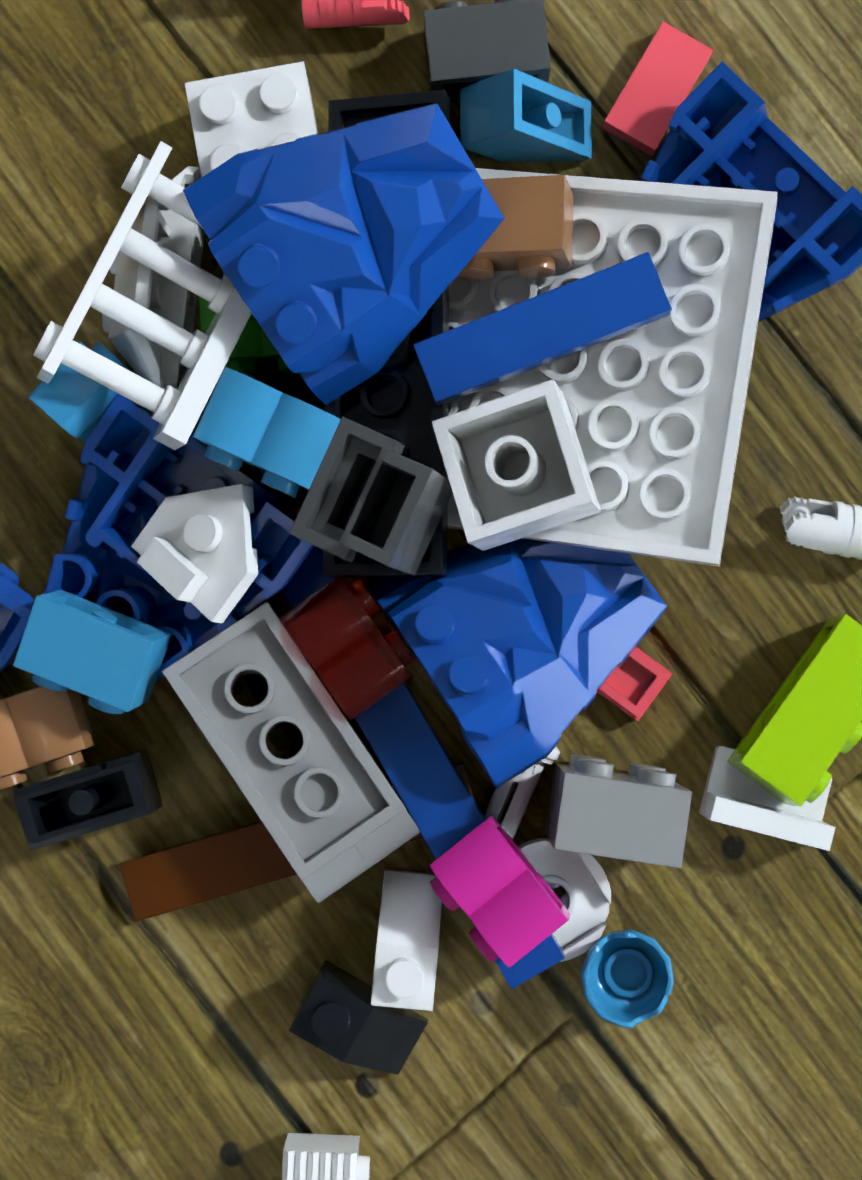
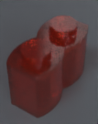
M339 575L279 619L298 648L314 667L338 705L348 718L353 720L413 679L415 676L408 665L416 660V658L395 629L386 635L372 615L381 610V608L362 581L359 579L350 585L346 578Z

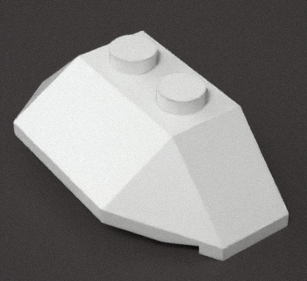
M188 166L171 180L187 188L201 178L200 167ZM150 197L146 199L131 228L201 268L205 235L203 228ZM118 251L110 267L111 274H115L114 291L193 334L198 295ZM102 313L104 332L109 333L108 339L133 370L142 378L163 389L168 385L178 389L188 367L179 363L181 356Z

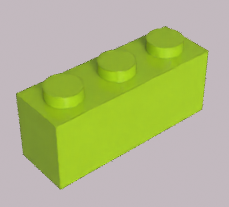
M847 614L826 621L727 760L729 764L785 805L801 807L805 801L809 803L814 802L828 786L832 774L827 769L839 752L843 754L848 753L862 737L861 624Z

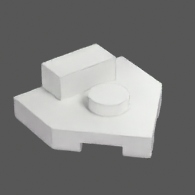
M238 484L166 497L131 546L141 555L137 563L176 600L191 602L211 622L223 624L258 575L257 549L252 548L250 514L254 512L253 487Z

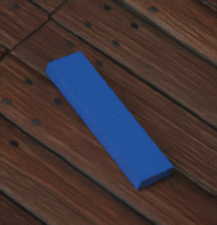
M646 252L416 343L414 348L437 406H440L669 316L672 308L650 254Z

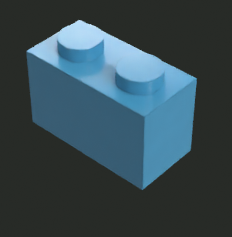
M58 590L36 596L13 666L32 673V681L39 686L54 691H67L71 689L88 696V703L100 711L111 714H123L124 711L129 712L149 701L172 634L66 591Z

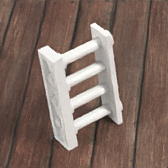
M160 141L151 160L138 154L121 187L132 194L125 210L64 326L62 327L51 321L33 356L44 361L37 378L48 384L60 363L152 411L151 418L160 423L152 439L176 450L186 445L251 315V311L227 275L224 274L219 279L131 228L147 196L201 227L183 192L185 188L160 174L172 150V147ZM118 251L207 300V308L216 314L206 333L196 329L192 334L102 284ZM89 307L181 356L179 363L188 367L178 389L171 385L163 389L74 341L73 338Z

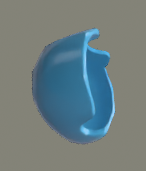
M632 929L617 930L600 937L589 948L580 968L582 991L586 1001L600 1019L622 1028H633L640 1022L659 1015L667 1004L668 996L671 994L674 984L670 957L653 937Z

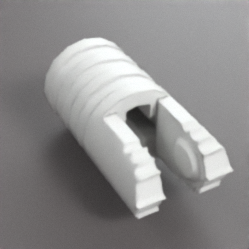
M795 497L792 499L788 498L782 506H779L782 514V524L786 532V542H790L791 545L795 544L797 547L803 546V548L819 550L825 554H837L841 557H853L857 560H862V507L860 505Z

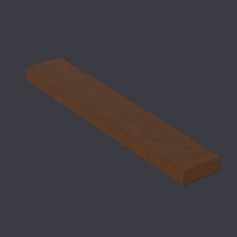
M464 762L454 764L473 796ZM389 783L395 791V793L397 794V796L399 797V799L401 800V802L403 803V805L405 806L397 790L395 789L393 783ZM262 821L134 857L119 863L135 922L297 875ZM420 832L418 835L410 839L408 842L421 839L424 837Z

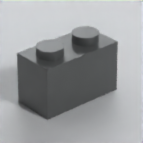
M495 0L494 3L471 6L462 1H449L438 5L434 10H424V41L430 91L445 90L450 98V102L460 101L461 88L513 68L548 83L551 64L543 0Z

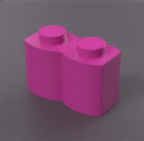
M493 816L487 818L429 865L436 875L430 881L433 890L448 909L455 911L458 907H461L475 925L469 931V934L477 948L492 963L500 958L510 968L569 921L571 915Z

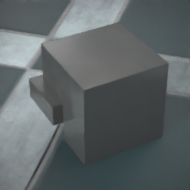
M342 417L289 534L344 560L352 562L356 553L359 552L384 565L415 576L453 492L449 480L437 471L402 456L405 445Z

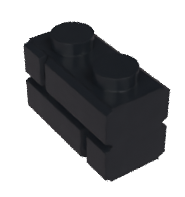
M146 750L14 790V800L30 850L149 815L163 807L151 761Z

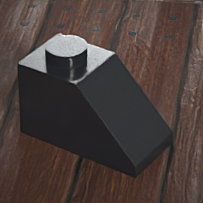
M325 960L299 1005L289 1031L341 1062L399 1075L425 1029L428 1019L411 1009L371 1005L372 986Z

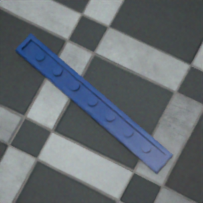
M314 546L289 583L281 591L437 860L483 823L486 818L345 578L322 576L323 549ZM552 933L510 968L500 958L496 959L495 962L510 988L513 989L565 959V953Z

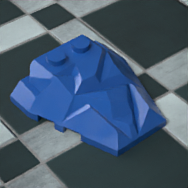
M722 61L677 107L668 124L670 132L655 161H649L641 179L646 182L777 192V207L758 321L760 322L849 278L862 266V194L853 186L845 192L767 117L765 101Z
M437 103L363 121L355 126L319 135L316 133L300 137L295 141L258 150L257 148L237 153L183 190L195 218L210 239L208 246L213 256L287 367L293 373H299L309 389L325 405L379 372L402 341L417 326L435 301L505 219Z
M117 394L85 442L80 460L81 463L86 464L77 499L69 500L65 518L71 520L63 552L54 556L45 594L63 590L171 633L172 635L155 681L157 682L164 677L162 673L164 669L239 621L264 601L285 588L314 545L289 534L297 515L290 510V504L283 497L261 483L260 480L242 467L237 472L204 457L203 455L208 445L194 438L193 431L186 445L176 450L152 439L160 424L151 418L153 412ZM244 484L253 487L254 512L250 514L252 548L257 549L258 575L223 624L211 622L191 602L176 600L137 563L141 555L131 546L166 497Z
M524 538L485 551L473 545L448 550L447 576L385 577L367 588L373 601L398 639H404L459 723L463 739L496 789L546 758L560 742L561 734L581 710H586L595 699L596 691L616 667L620 668L666 611L667 607L628 553Z

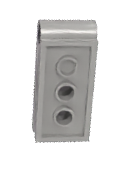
M267 602L162 671L301 881H303L318 903L420 833L405 806ZM248 674L259 675L268 683L266 698L262 703L254 707L242 706L237 703L234 697L235 684L241 677ZM283 723L297 727L303 738L301 750L289 759L275 757L267 746V737L271 729Z

